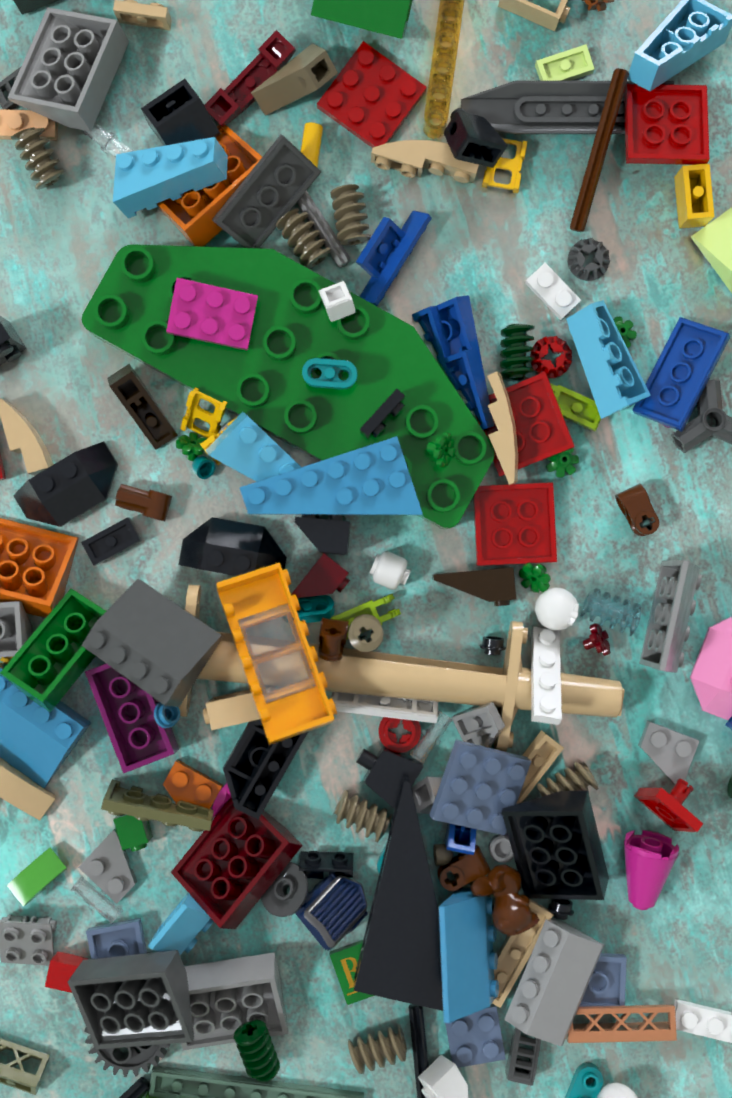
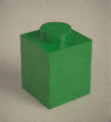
M125 814L116 816L113 819L122 850L131 848V851H138L147 847V843L153 837L149 821H141L136 819L135 816Z

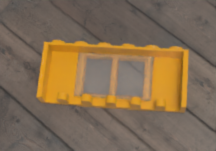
M280 563L216 583L217 592L269 745L331 724L335 720L333 715L337 714L333 699H327L324 690L328 688L323 672L318 673L315 662L319 661L314 646L309 647L306 639V636H309L305 620L300 621L297 611L300 610L297 596L295 594L291 595L288 585H291L287 569L282 570Z

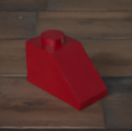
M323 553L291 595L295 594L297 598L329 595L333 594L336 590L341 593L350 581L346 578L349 572Z

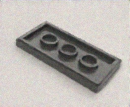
M281 134L212 220L244 248H260L276 228L278 220L292 209L321 171Z

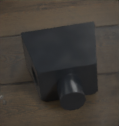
M463 108L455 109L450 116L449 124L444 130V136L454 158L493 168L508 147L487 119L466 113Z
M385 746L381 748L377 756L363 749L356 760V763L368 769L364 776L365 784L394 809L403 774L409 776L412 787L424 767L422 761L403 753L390 751Z

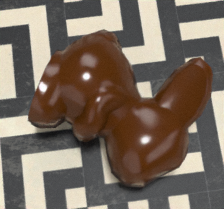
M499 864L489 872L488 876L479 877L474 880L471 885V891L475 896L484 897L491 894L495 896L492 912L494 926L501 933L513 936L534 927L539 922V918L536 913L531 911L529 898L518 893L522 883L521 874L506 864Z

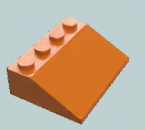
M227 125L223 127L217 126L221 135L216 138L228 155L227 179L196 192L191 189L184 192L181 198L174 201L169 198L157 203L158 208L194 246L204 247L223 230L212 219L262 158L258 152Z
M0 518V602L21 601L26 613L46 618L64 597L78 544V537Z

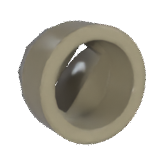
M445 844L433 845L435 865H447L453 858V851L447 850Z

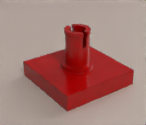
M683 779L677 780L670 793H667L662 787L639 788L634 795L635 798L674 831L698 832L703 825L698 818L682 805L694 790L691 785L687 787L689 783Z

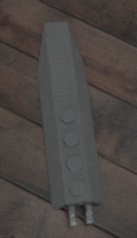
M512 81L461 99V108L466 113L484 117L497 132L511 134H596L611 81ZM627 81L626 84H635V83H633V82H631V81ZM665 81L662 84L674 85V81ZM624 93L612 134H625Z

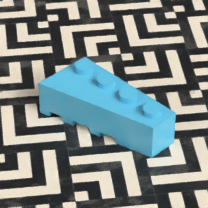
M682 0L635 52L628 80L648 91L655 89L723 45L732 27V15L705 0Z
M215 137L116 154L113 203L129 219L136 216V212L147 208L149 211L158 207L157 203L169 198L172 201L179 199L184 192L191 189L196 192L226 180L228 155Z
M604 300L591 303L566 318L601 419L651 396Z
M244 412L205 450L212 458L256 482L301 468Z

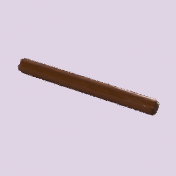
M616 68L612 75L570 224V229L576 232H583L585 230L629 76V72L625 69Z

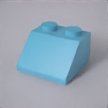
M187 893L157 929L148 947L157 952L178 950L180 955L183 951L189 953L198 941L195 938L201 930L205 933L214 921L195 899Z

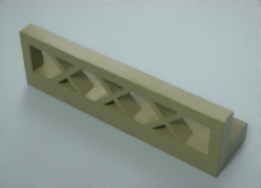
M0 1038V1052L6 1049L11 1050L16 1060L6 1065L0 1063V1083L36 1095L50 1055ZM30 1058L40 1060L41 1063L36 1075L25 1072L22 1062Z

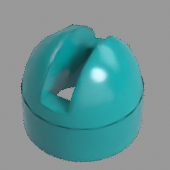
M199 456L194 459L192 470L199 478L208 479L215 472V463L208 457Z

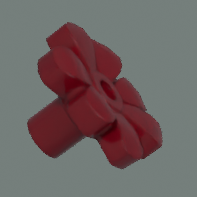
M597 623L590 625L591 634L588 639L583 640L584 648L589 650L596 647L598 653L602 652L604 656L611 653L610 644L606 640L609 638L606 630L602 631V627Z

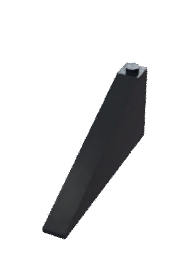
M403 774L356 967L354 991L443 1011L439 909L409 776Z

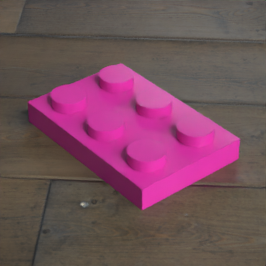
M176 278L166 333L248 351L258 295Z

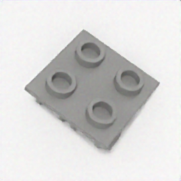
M9 914L7 917H2V920H0L1 962L49 966L50 960L54 956L52 932L56 931L57 921L52 920V917L39 918L37 921L36 916H32L30 922L28 916H13Z

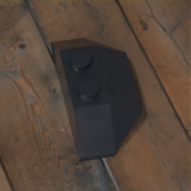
M103 441L76 451L35 475L13 496L26 518L62 527L107 500L118 463Z
M212 517L183 539L178 565L239 576L276 563H280L282 570H284L287 557L264 526Z
M261 719L248 722L223 766L235 809L256 819L260 818L308 732L269 745Z

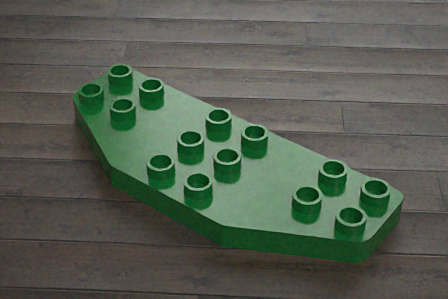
M131 244L122 247L117 252L82 314V324L91 334L192 391L196 387L199 388V392L220 402H228L226 410L237 416L244 412L262 430L318 461H323L397 436L423 515L417 516L441 529H450L459 523L493 462L495 455L494 447L413 326L350 291L349 293L356 310L355 313L331 322L319 290L332 286L335 283L274 249ZM176 278L258 295L248 351L166 333ZM313 358L346 360L356 367L357 381L351 388L345 390L315 388L309 386L304 381L302 369L304 364ZM316 369L312 371L311 376L319 378L322 373ZM343 371L339 373L338 377L340 380H347L349 374ZM396 389L400 390L405 395V399L402 402L405 405L396 417L390 415L384 421V424L387 426L376 438L373 435L369 439L365 438L360 433V428ZM443 432H449L454 439V446L451 448L456 449L454 458L450 457V462L446 467H438L436 465L437 458H434L432 453L427 452V445L429 442L435 443L436 438L442 437Z

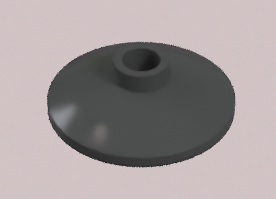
M293 862L288 863L261 897L262 903L269 913L278 917H287L293 915L302 907L308 893V880L305 872L299 871V865ZM290 886V892L287 894V888Z

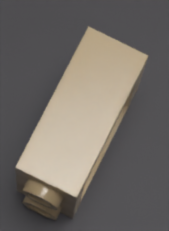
M499 0L498 7L554 32L559 22L565 23L571 9L567 6L569 0H561L556 13L527 0Z
M264 685L267 693L276 690L275 686ZM250 689L213 697L205 703L206 708H203L205 723L210 724L211 730L260 719Z

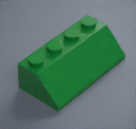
M71 588L2 669L0 674L27 697L51 713L96 657L81 645L96 621L106 610Z

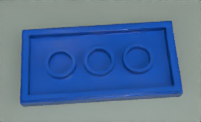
M680 317L645 384L651 396L637 402L632 410L633 413L682 432L730 339V334Z

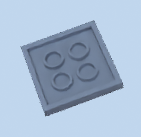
M455 740L429 816L432 820L505 835L507 830L502 816V809L516 805L531 760L525 756Z

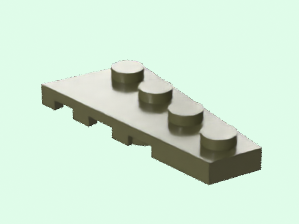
M113 779L102 802L101 810L108 811L112 815L121 816L125 814L135 816L136 819L141 821H149L151 819L161 821L167 826H186L197 832L210 831L214 813L212 809L182 800L178 801L177 804L172 803L168 796L159 793L154 796L145 795L142 793L143 788L132 786L130 790L120 787L121 782Z

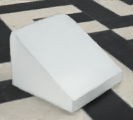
M344 281L319 290L331 322L355 313L356 310L352 297Z

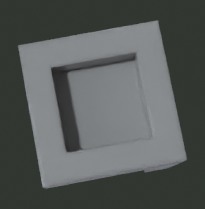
M427 776L411 787L417 813L430 814L442 778Z

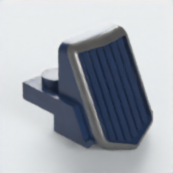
M333 872L307 893L304 904L295 913L325 950L329 951L334 948L345 935L353 931L365 916L368 915L363 886L353 879L343 875L337 876Z

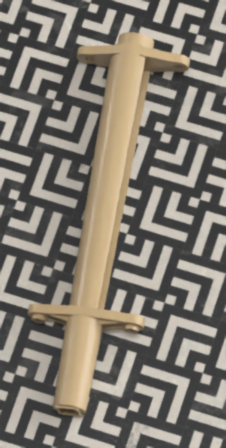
M189 584L185 610L199 619L201 586ZM510 622L503 668L373 651L361 652L350 648L343 649L341 660L326 661L318 656L319 645L308 643L309 647L314 646L319 661L315 662L318 673L323 672L328 685V688L324 689L325 691L478 706L493 702L495 707H498L497 711L505 725L494 742V749L507 752V748H512L514 734L510 730L517 710H531V669L523 668L521 660L522 644H526L528 629L523 627V622ZM219 632L223 635V638L197 679L248 684L232 634ZM248 636L254 656L296 643L295 641ZM299 651L258 665L263 683L267 686L286 687L308 679ZM561 673L562 713L612 718L621 716L625 690L620 681ZM192 688L179 707L180 716L182 717L188 716Z

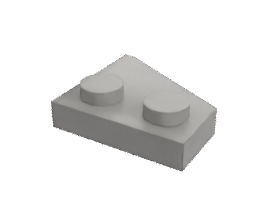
M493 702L459 712L451 717L464 742L488 748L492 746L505 727Z
M647 720L638 746L675 785L678 779H686L699 740Z
M116 828L78 867L116 904L137 883L134 871L129 866L127 852L121 848Z

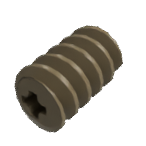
M32 127L11 136V139L18 140L15 144L17 150H24L20 154V158L23 161H28L25 165L26 170L34 171L30 178L33 181H39L35 185V188L39 190L60 180L59 176L65 171L64 169L54 168L59 159H50L49 156L55 150L54 148L45 149L44 147L50 141L49 138L40 139L39 137L45 131L44 128Z
M356 184L339 186L330 192L331 198L334 200L332 207L335 210L334 219L337 220L335 225L339 231L337 238L341 241L340 244L345 246L358 245L371 238V235L363 234V231L369 229V224H362L361 221L367 219L368 216L366 213H359V211L366 208V204L358 203V200L364 198V193L356 192L359 188Z
M293 209L278 220L276 227L282 231L283 238L288 239V246L294 248V255L300 257V264L306 265L308 269H311L327 257L331 252V248L322 250L321 247L325 243V239L317 241L315 239L320 231L314 230L310 232L314 222H304L308 217V213L303 212L299 214V209Z
M362 614L351 622L348 638L355 649L361 652H370L380 646L383 640V628L376 617L370 614ZM362 627L366 630L372 629L370 638L367 639L366 636H359Z
M584 761V766L574 762V772L568 767L564 768L565 777L558 772L555 773L556 782L547 778V788L540 783L537 784V789L542 797L559 791L588 790L589 785L595 790L599 788Z
M345 789L333 812V815H337L336 823L339 824L343 819H346L347 829L355 823L356 833H359L363 828L366 829V838L374 832L376 833L375 842L378 843L387 830L392 814L387 818L386 808H382L377 813L378 806L375 803L367 808V799H363L358 804L357 794L348 799L349 792Z
M400 1024L398 1025V1034H395L392 1028L389 1027L387 1037L379 1030L377 1040H374L370 1033L368 1034L367 1043H364L361 1037L358 1036L357 1046H354L351 1040L348 1039L351 1060L359 1074H364L365 1064L370 1071H374L376 1062L380 1068L385 1067L386 1058L391 1065L396 1063V1055L401 1062L406 1060L407 1047Z

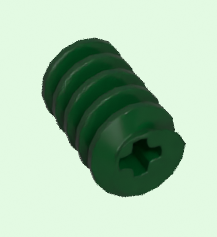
M511 324L501 330L500 335L505 338L500 342L501 347L505 348L500 352V356L505 359L500 362V367L505 369L500 372L502 379L515 382L528 379L526 374L533 372V368L527 367L526 363L534 361V358L526 356V353L533 351L534 347L528 346L526 343L534 340L533 336L527 335V331L534 330L535 326Z
M252 1020L239 1026L234 1033V1041L237 1044L246 1073L260 1082L270 1081L278 1074L280 1061L277 1058L266 1023L262 1020Z

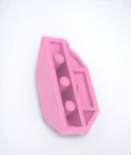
M732 617L708 628L690 675V680L702 711L725 720H729L732 717Z

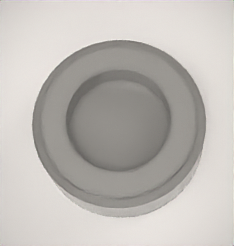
M498 834L490 840L488 849L495 861L506 863L513 859L514 856L507 835Z

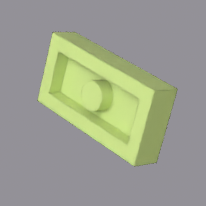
M587 44L536 60L535 63L540 81H572L593 74L595 70Z

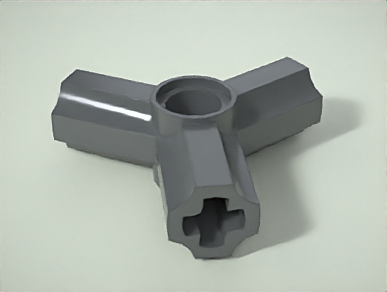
M708 380L697 402L698 417L687 423L682 432L677 430L671 434L674 444L683 453H686L711 435L732 445V417L726 415L723 411L720 381ZM707 416H711L715 419V427H711L707 424Z

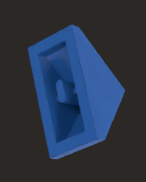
M448 823L444 839L446 849L474 855L477 829Z

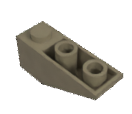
M312 43L254 89L251 94L263 114L268 115L318 90L337 75L338 72L327 51Z

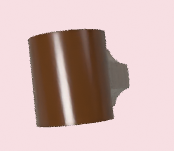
M121 484L116 494L115 506L143 513V516L165 522L172 496Z

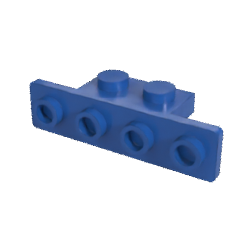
M412 211L402 229L390 218L383 217L356 261L371 276L359 297L378 306L391 283L397 277L404 262L412 253L417 241L425 232L427 225L432 219L429 214Z

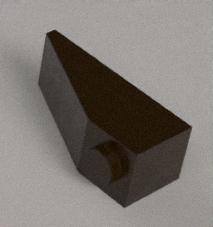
M130 364L107 378L110 388L155 450L178 436Z
M514 567L432 574V580L485 601H494V606L510 605V600L516 599Z

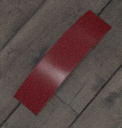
M277 30L258 48L259 54L225 90L220 88L204 105L209 115L221 127L245 111L255 101L251 92L286 65L295 53L296 49Z

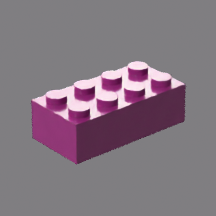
M107 663L85 671L123 774L173 755L179 750L172 728H162L155 721L154 709L159 703L157 699Z

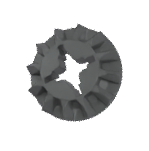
M593 238L581 239L569 251L567 261L570 271L574 276L584 281H593L605 274L610 264L609 250L604 247L603 242H598ZM594 251L595 256L593 260L596 263L590 262L585 267H582L586 259L583 254L589 255Z

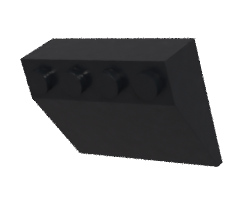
M588 790L559 791L502 809V816L517 871L521 874V885L524 895L530 899L604 900L609 876Z

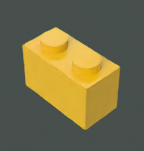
M710 163L682 166L674 176L679 229L705 227L714 218Z

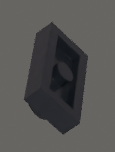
M396 389L360 428V433L367 439L372 435L376 438L387 426L384 424V421L390 415L396 417L405 405L402 402L405 399V395Z
M127 517L81 543L93 566H97L138 544L142 539L131 518Z

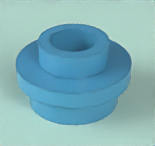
M159 702L154 709L156 723L162 728L173 727L180 719L179 707L165 706Z

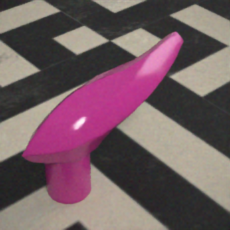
M227 783L222 787L213 803V818L231 798Z

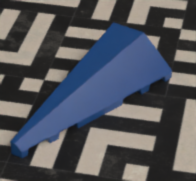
M469 295L455 297L437 306H430L412 314L413 320L419 322L425 332L423 336L426 341L431 342L438 355L436 357L456 390L461 391L467 400L466 406L475 413L481 423V428L484 430L494 427L493 417L488 407L490 401Z

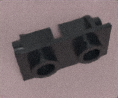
M301 851L299 871H304L307 879H324V871L329 872V875L335 872L337 876L343 875L353 878L354 853Z

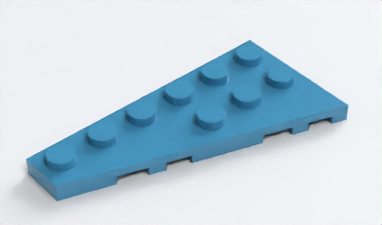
M397 436L240 487L248 514L423 515Z

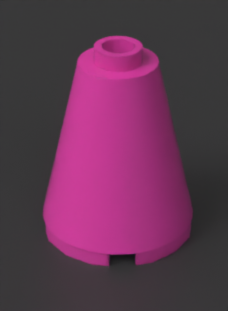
M634 830L626 833L624 839L628 900L635 908L648 910L654 907L679 855V845H672V839L663 834L642 830V835H634Z

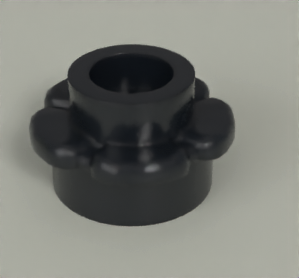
M484 636L483 642L480 644V648L485 649L484 653L488 655H500V651L506 649L504 638Z
M551 899L548 910L554 914V918L566 920L568 915L572 916L574 914V910H572L573 902L571 900Z

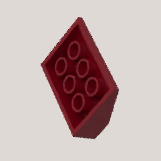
M230 798L212 820L210 831L204 830L171 873L219 928L236 929L303 845L265 810L260 818L256 819L235 809L232 798Z

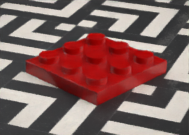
M363 41L318 101L317 108L373 148L389 143L426 93L427 87Z
M626 84L624 90L626 163L681 165L708 163L710 157L707 85L661 84L655 89L648 91L637 84Z
M546 372L506 388L516 426L518 470L575 447ZM495 393L488 395L490 404L497 401ZM494 422V427L484 429L483 431L489 438L488 435L498 431ZM495 452L493 462L499 477H501L505 473Z
M553 482L478 487L473 496L476 566L557 562Z

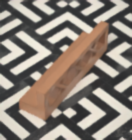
M675 1006L579 1007L576 1015H585L590 1022L588 1024H573L572 1022L566 1037L568 1043L677 1041ZM631 1013H638L644 1018L643 1022H624ZM658 1013H668V1022L651 1021ZM589 1014H596V1015H595L594 1018H592ZM604 1014H612L617 1019L616 1023L597 1022Z

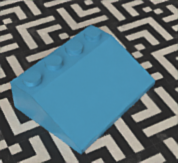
M0 663V672L7 665L6 663ZM0 674V758L42 788H46L91 722L62 701H59L50 713L27 697Z
M459 888L439 906L444 1023H451L490 1007L495 997L499 995V982L494 978V970L497 969L498 965L497 953L493 952V942L496 941V927L492 925L495 899L491 895L484 897L475 896L472 894L471 888Z

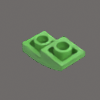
M49 847L7 886L24 907L45 890L48 884L67 870V867Z

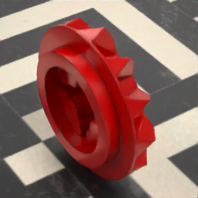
M545 336L534 344V350L530 352V357L534 358L531 366L537 374L546 372L548 378H557L569 369L572 363V350L567 345V341H563L557 336ZM549 348L552 350V353H561L555 359V364H552L551 360H541L548 354Z
M383 717L379 725V738L382 744L390 751L396 753H403L413 749L421 736L419 721ZM400 720H402L403 728L411 733L402 734L399 742H397L396 733L388 730V728H397Z

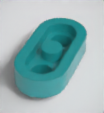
M313 358L308 360L302 369L304 381L309 386L315 388L345 390L351 388L357 381L356 367L346 360ZM313 370H320L321 376L313 378L311 376ZM347 372L349 374L348 379L340 380L338 377L339 373Z
M328 595L297 598L300 605V610L297 611L300 621L305 620L306 623L320 622L322 618L330 619L335 613L334 601ZM283 616V620L289 624L287 616Z
M590 1062L579 1065L565 1098H597L603 1085V1076L600 1069ZM588 1078H594L592 1083H586Z

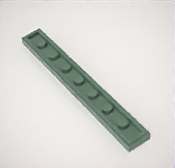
M153 1066L149 1096L159 1098H364L363 1092L271 1080L260 1082L255 1078L163 1066Z

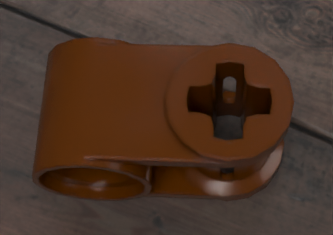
M639 483L615 495L621 512L625 515L631 530L636 535L646 536L657 531L659 518L642 484ZM648 519L650 524L647 525V528H641L639 523Z
M322 618L318 656L326 661L341 660L344 645H346L349 621Z
M475 845L474 855L459 853L447 865L439 866L437 875L441 885L446 890L455 891L479 877L486 876L491 869L479 846ZM451 871L455 879L450 881L446 873Z

